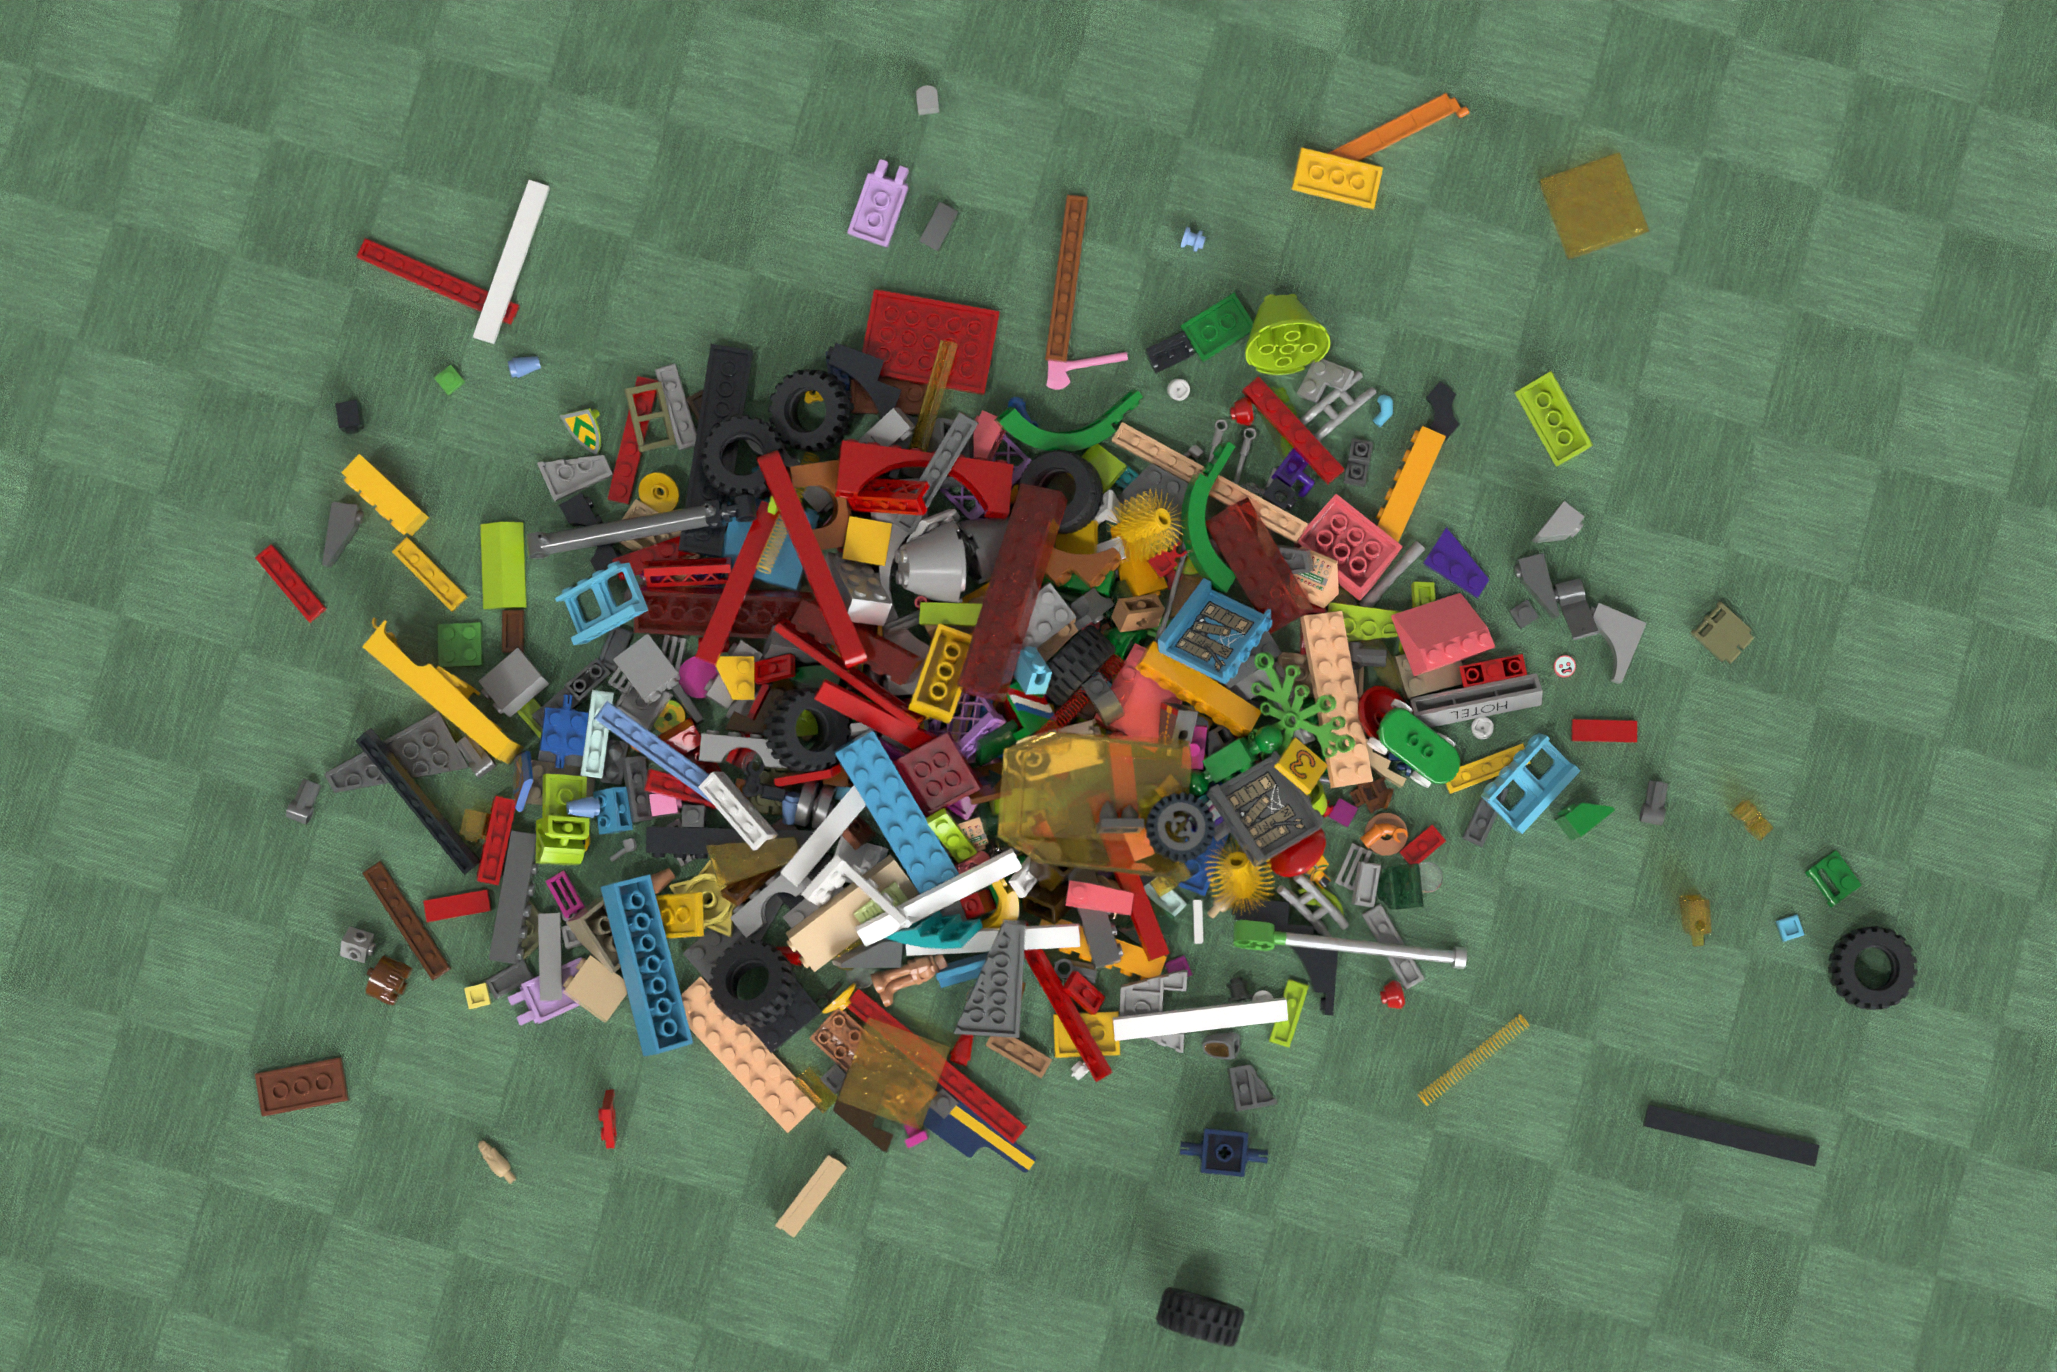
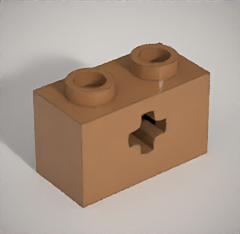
M1157 594L1118 599L1111 617L1120 632L1158 627L1165 608Z

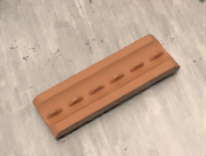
M839 1008L834 1010L809 1038L845 1072L848 1069L910 1071L850 1015ZM915 1076L910 1091L888 1083L881 1105L903 1124V1122L915 1117L935 1093Z

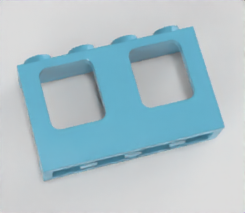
M620 561L608 565L607 570H599L592 574L593 577L591 579L586 578L578 581V586L562 590V594L555 598L556 602L565 601L578 633L571 637L574 645L588 643L648 611L630 563L620 564ZM623 572L632 593V599L617 606L609 588L608 579ZM592 589L601 609V616L587 623L577 597L583 592Z
M1541 733L1529 739L1528 745L1515 754L1513 761L1500 770L1499 776L1493 782H1490L1480 795L1513 830L1521 834L1526 831L1580 772L1576 765L1571 764L1549 742L1550 738ZM1542 748L1553 759L1554 763L1540 779H1536L1525 765ZM1513 779L1524 791V796L1508 811L1496 797Z

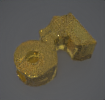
M1742 800L1729 813L1736 820L1744 821L1745 829L1759 841L1773 829L1772 825L1762 817V813L1758 812L1755 805L1749 800Z
M1178 862L1172 869L1165 871L1149 884L1160 898L1179 886V883L1193 877L1184 862Z

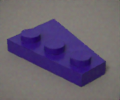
M1446 527L1423 565L1473 597L1478 598L1489 579Z

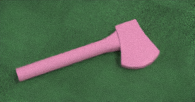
M1127 352L1067 361V363L1048 361V380L1046 386L1054 390L1063 389L1071 382L1066 374L1067 371L1128 360Z

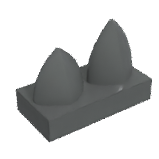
M607 739L603 777L600 778V782L616 785L623 784L622 759L627 758L629 743Z
M1106 801L1100 812V821L1096 824L1097 833H1140L1144 828V819H1139L1136 810L1130 805L1123 810L1121 819H1118L1115 808L1109 801Z

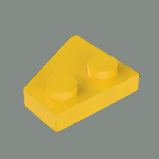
M720 656L716 668L731 699L755 700L754 656Z

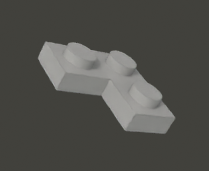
M1324 359L1316 363L1313 361L1297 395L1311 402L1318 403L1327 385L1345 392L1354 372L1351 369Z

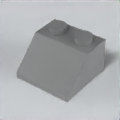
M1564 501L1532 541L1534 543L1565 540L1569 536L1573 538L1583 527L1584 524L1581 521L1584 519V516Z

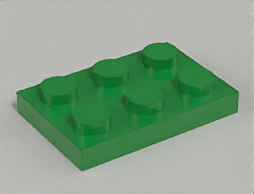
M1232 293L1180 325V329L1182 332L1185 331L1191 346L1203 363L1249 335L1253 321L1236 294Z

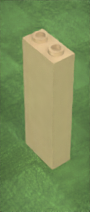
M888 855L862 875L866 880L871 878L879 886L877 888L879 892L895 881L909 900L919 893L891 855ZM851 883L826 904L786 932L789 938L787 944L793 952L798 950L802 955L799 959L806 968L810 966L815 972L860 938L855 927L861 925V923L853 913L872 898L857 884Z

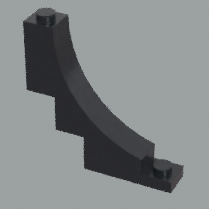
M835 343L834 347H829L826 358L829 359L828 365L844 372L860 385L871 399L880 420L892 408H895L901 389L877 381L884 360ZM905 414L916 427L918 419ZM912 436L904 442L901 440L897 446H900L902 449H908ZM900 469L889 471L887 477L896 480Z
M1244 898L1243 902L1241 899V907L1240 900H1237L1239 905L1233 902L1231 906V915H1235V920L1267 922L1275 926V931L1313 935L1314 926L1288 924L1289 902L1258 900L1260 903H1257L1254 899H1251L1253 904L1250 905V900L1247 899L1246 903ZM1289 946L1303 964L1309 977L1312 991L1324 993V997H1320L1319 1010H1323V1015L1333 1016L1338 951Z

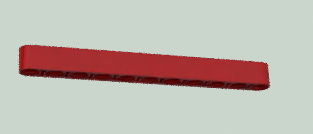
M778 450L757 457L759 467L845 667L848 669L867 661L863 646Z

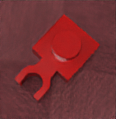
M1174 544L1170 552L1162 550L1161 553L1155 554V557H1151L1147 562L1159 578H1162L1178 565L1174 559L1187 554V551L1184 550L1181 554H1178L1176 552L1177 546Z

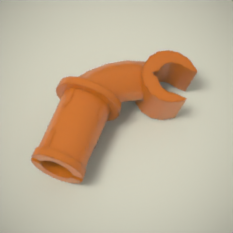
M1374 823V827L1360 837V839L1367 848H1370L1382 836L1385 837V834L1392 835L1395 841L1401 843L1397 838V833L1403 832L1407 837L1408 833L1404 828L1393 824Z

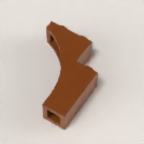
M1035 533L1019 547L1022 555L1056 587L1066 584L1071 579V574L1074 573L1092 589L1094 586H1099L1110 571L1117 569L1122 560L1120 553L1114 547L1094 554H1072L1050 546Z

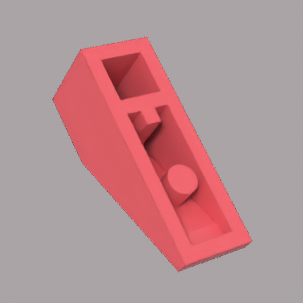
M983 410L980 416L975 418V421L979 423L973 432L974 458L983 457L987 461H992L1006 432L994 421L998 416Z
M1069 881L1066 906L1131 915L1134 893L1089 883Z

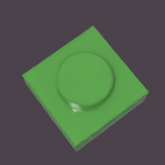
M452 365L435 377V380L448 395L465 383Z

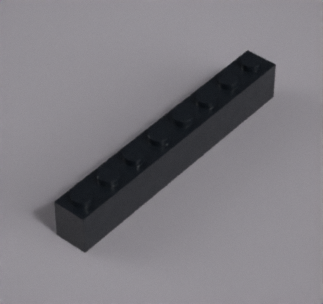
M647 827L646 853H652V857L665 858V853L673 854V858H686L687 854H695V858L708 859V854L716 855V859H729V855H738L740 860H751V855L759 856V860H772V856H781V861H790L815 831L775 830L778 834L775 839H768L757 850H753L735 829Z

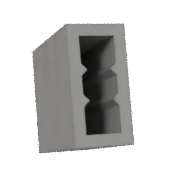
M646 634L613 659L646 704L649 701L652 703L659 699L660 693L667 688L668 690L672 689L679 683L678 680L681 679L678 672L649 634Z
M519 648L515 649L478 681L483 687L481 692L487 699L490 700L492 698L495 701L492 704L500 714L504 712L509 717L514 715L549 685L547 680Z

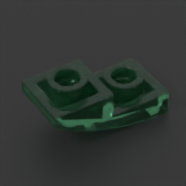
M1126 580L1117 581L1116 589L1111 597L1115 605L1103 613L1104 619L1107 620L1110 628L1116 626L1111 616L1118 599L1133 597Z

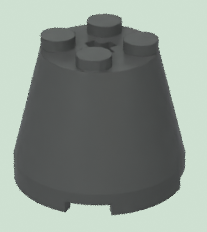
M1008 515L1006 519L980 518L957 523L960 530L956 532L958 540L963 539L966 565L971 568L968 570V573L976 583L981 584L990 580L1022 556L1019 547L1024 543L1021 538L1023 530L1019 522L1014 523L1011 515Z

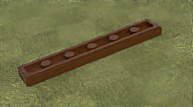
M382 861L364 871L362 874L431 980L434 981L452 968Z

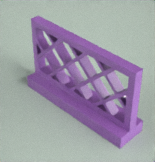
M1004 434L1003 440L1008 444L1007 452H996L995 456H1007L1008 464H1010V456H1020L1024 460L1019 466H1013L1012 490L1020 482L1022 472H1024V469L1027 468V465L1032 460ZM961 487V496H952L948 492L950 488L940 489L969 520L988 518L984 517L985 512L974 496H964V487ZM964 500H976L975 507L968 513L964 509Z
M974 680L960 694L957 706L959 704L962 705L961 717L953 715L950 723L947 724L946 731H940L942 721L933 719L928 724V731L937 736L947 731L951 735H958L957 745L966 760L976 751L977 740L1001 727L1006 722L1004 717L996 712L978 682ZM975 690L977 693L976 702H969L970 693ZM968 705L975 706L973 718L967 717ZM981 706H985L988 710V713L983 718H979ZM954 719L960 720L959 732H952ZM966 720L973 721L972 729L968 733L964 732Z

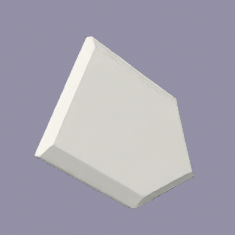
M948 509L925 518L919 522L906 542L908 543L946 522H955L957 524L962 518L955 509Z

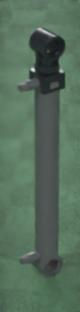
M737 496L734 498V504L731 505L729 501L721 503L718 499L704 502V505L550 533H530L527 535L528 557L531 559H543L549 557L550 554L707 526L718 528L732 522L733 517H736L738 522H751L757 519L755 496Z

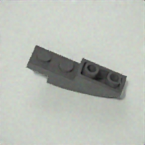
M595 658L567 682L562 690L532 715L533 720L542 728L544 708L563 707L564 695L573 696L571 709L575 710L592 694V690H596L609 677L610 671Z

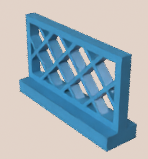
M989 952L948 963V967L941 969L940 973L936 974L941 988L978 978Z

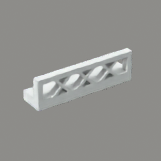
M712 772L699 786L701 791L753 850H757L766 840L775 839L778 836L776 831L724 772Z

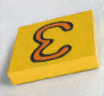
M1295 737L1274 767L1308 795L1328 765Z

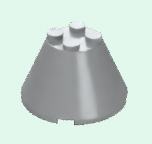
M946 522L902 545L900 550L895 551V561L898 563L899 572H896L897 585L901 584L904 589L937 603H962V599H959L960 591H965L966 558L963 539L958 540L956 532L960 530L955 522Z

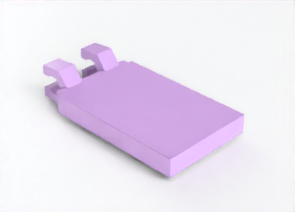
M879 159L875 173L872 172L867 175L847 234L888 248L909 189L907 187L908 184L905 183L909 170L899 166L895 180L885 177L889 163Z
M582 957L562 965V1000L540 1001L539 976L522 983L521 991L508 997L512 1006L525 1000L529 1008V1012L516 1017L520 1025L532 1020L540 1024L580 1006L563 993L566 989L563 984L570 975L574 977L579 970L576 969V966Z

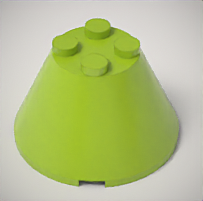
M1295 294L1267 295L1264 298V302L1258 308L1245 347L1246 361L1249 365L1256 367V371L1264 374L1286 375L1305 370L1306 365L1313 361L1315 363L1319 362L1327 354L1330 348L1329 333L1298 300Z

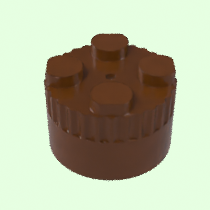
M383 955L375 968L370 967L366 975L370 978L365 994L388 1005L395 1006L399 998L398 994L403 995L408 986L405 980L410 977L413 969L409 965L390 956Z

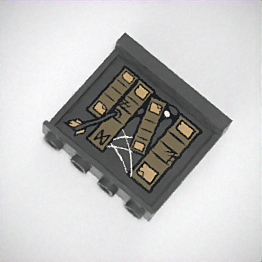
M1276 751L1272 753L1271 757L1220 786L1217 784L1210 788L1207 794L1254 868L1320 830L1323 825V817L1311 805L1309 795H1306L1274 767L1281 757Z

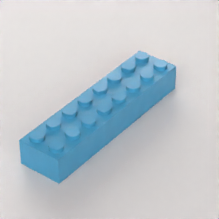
M872 728L834 750L918 892L922 894L958 876V871L937 836L927 824L925 816Z
M650 874L601 887L643 1056L655 1055L693 1044Z

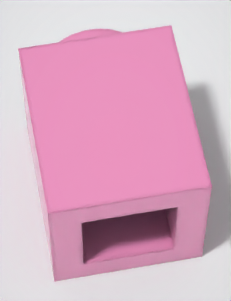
M659 794L649 795L653 817L680 814L679 808H683L682 800Z

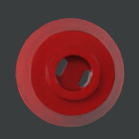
M1243 397L1233 403V407H1230L1231 420L1235 419L1237 424L1250 426L1253 423V408L1249 398Z
M1392 980L1383 986V991H1380L1382 1004H1386L1388 1008L1402 1009L1405 1005V999L1400 982Z

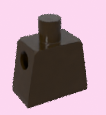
M1046 838L1033 849L1029 872L1038 880L1040 887L1053 891L1073 872L1077 865Z
M1069 881L1063 882L1053 891L1042 888L1038 884L1033 886L1025 898H1022L1023 911L1050 923H1058L1072 908L1071 906H1066Z

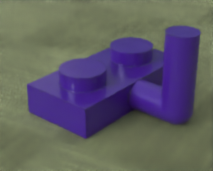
M1294 448L1271 477L1273 480L1275 478L1279 479L1288 487H1291L1296 479H1299L1304 483L1298 491V495L1302 498L1308 494L1314 485V480L1302 472L1308 463Z

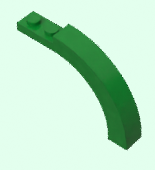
M1131 389L1095 421L1072 431L1054 432L1040 429L1029 423L1011 406L994 421L1009 435L1032 447L1046 451L1058 449L1077 451L1096 445L1115 433L1116 430L1111 424L1120 422L1124 418L1123 414L1128 410L1136 408L1143 396L1138 390Z
M1229 441L1218 444L1212 453L1214 457L1211 462H1207L1203 467V474H1193L1184 495L1181 511V520H1184L1181 521L1182 534L1184 535L1183 541L1189 558L1200 576L1211 581V587L1221 593H1227L1237 574L1228 568L1215 553L1206 530L1205 510L1209 492L1235 448V445Z

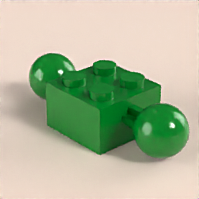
M1271 725L1263 726L1256 732L1255 740L1249 743L1247 736L1206 758L1202 762L1207 770L1203 772L1192 770L1183 777L1182 788L1187 795H1194L1195 798L1201 797L1207 793L1210 782L1214 781L1216 784L1222 781L1224 784L1238 776L1236 772L1241 771L1243 773L1256 765L1255 761L1259 759L1258 753L1261 751L1273 753L1281 747L1283 737L1280 730Z

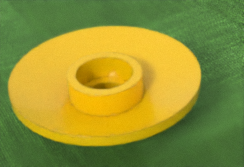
M653 472L646 475L639 484L638 491L641 502L658 513L671 511L678 504L679 489L670 476L660 472Z
M853 983L822 1013H829L838 1008L843 1011L851 1003L849 998L856 984Z

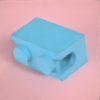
M1027 646L1024 650L1021 647H1016L1010 666L1014 677L1025 694H1046L1052 671L1036 647Z

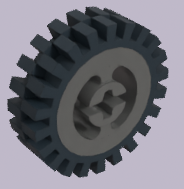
M1174 793L1162 798L1152 807L1147 816L1145 829H1147L1146 836L1150 841L1149 844L1155 849L1157 854L1174 862H1185L1200 856L1208 849L1215 834V821H1213L1212 812L1209 811L1207 804L1202 802L1203 800L1195 798L1192 794ZM1173 813H1186L1195 823V833L1191 831V823L1188 821L1183 826L1185 832L1180 831L1175 836L1176 838L1186 837L1187 842L1185 843L1174 842L1165 831L1166 822L1170 824L1169 830L1172 834L1177 829L1176 823L1180 824L1185 819V817L1175 818Z

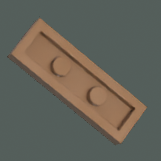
M990 1036L986 1043L987 1047L1041 1079L1052 1061L1049 1057L1017 1038Z

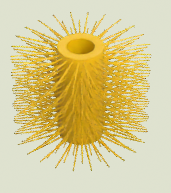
M1162 489L1158 506V496L1156 497L1157 491L1155 490V499L1153 497L1152 500L1149 501L1148 499L1146 501L1147 498H1144L1148 495H1143L1140 499H1130L1129 503H1125L1128 500H1124V505L1122 504L1120 507L1122 508L1121 510L1117 507L1115 508L1122 512L1124 519L1121 520L1123 522L1121 528H1113L1121 529V535L1116 537L1122 536L1121 538L1127 542L1125 550H1127L1129 543H1131L1132 552L1134 545V548H1136L1135 558L1139 549V554L1142 552L1139 558L1143 559V555L1148 554V556L1144 557L1149 558L1150 554H1155L1158 550H1168L1167 547L1163 548L1166 545L1168 547L1171 546L1166 541L1171 538V536H1168V533L1171 532L1169 529L1174 528L1171 526V524H1174L1171 521L1176 519L1170 517L1176 514L1170 516L1168 511L1165 510L1167 501H1165L1162 508Z
M1238 843L1239 852L1237 848L1236 852L1235 850L1234 852L1229 850L1230 853L1225 859L1218 858V856L1213 857L1220 859L1221 862L1208 861V863L1221 864V867L1218 865L1216 867L1209 866L1207 869L1217 868L1221 870L1213 871L1212 873L1208 872L1207 874L1209 876L1221 874L1216 878L1215 876L1208 878L1209 882L1210 880L1213 882V880L1222 879L1218 883L1213 882V884H1210L1212 887H1215L1217 884L1223 885L1218 889L1212 890L1215 892L1216 890L1223 889L1224 891L1220 893L1221 895L1228 892L1225 897L1230 895L1232 898L1235 896L1233 902L1235 903L1237 898L1238 901L1240 900L1241 907V899L1242 902L1244 898L1252 897L1254 900L1256 899L1252 896V894H1255V891L1263 893V895L1266 893L1256 890L1255 887L1265 888V890L1267 888L1268 890L1270 888L1274 889L1275 887H1261L1260 884L1266 885L1268 883L1269 885L1274 883L1275 880L1261 882L1260 880L1270 879V877L1274 876L1272 874L1267 877L1259 876L1262 873H1271L1272 869H1266L1264 872L1258 871L1261 868H1270L1271 864L1257 866L1254 870V866H1252L1250 860L1243 853L1242 848L1240 851ZM1223 897L1222 899L1217 900V901H1215V902H1217V903H1218V901L1221 902L1225 897Z

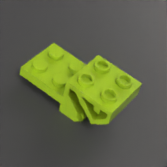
M543 775L542 818L536 820L535 863L579 865L582 863L586 850L582 840L587 839L589 836V818L572 814L568 815L566 805L569 801L587 798V776Z

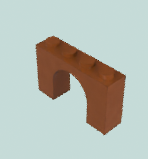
M838 460L786 467L794 488L816 486L825 490L831 497L833 513L830 520L821 528L812 529L821 550L844 547L849 516H851V509L847 507L846 498L835 497Z

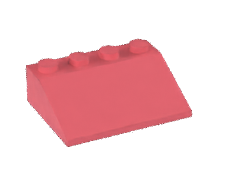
M1337 494L1332 497L1308 524L1297 543L1294 542V547L1300 548L1302 546L1336 560L1338 584L1359 601L1375 585L1403 548L1402 545Z
M1461 593L1391 615L1414 676L1495 648L1488 627Z
M1135 643L1124 662L1125 666L1121 668L1110 688L1119 700L1124 710V716L1107 727L1097 713L1094 718L1099 726L1112 732H1123L1129 736L1131 741L1155 752L1162 740L1159 738L1161 702L1181 704L1183 701L1179 700L1174 693L1161 688L1157 682L1151 678L1144 677L1140 671L1135 669L1146 649Z

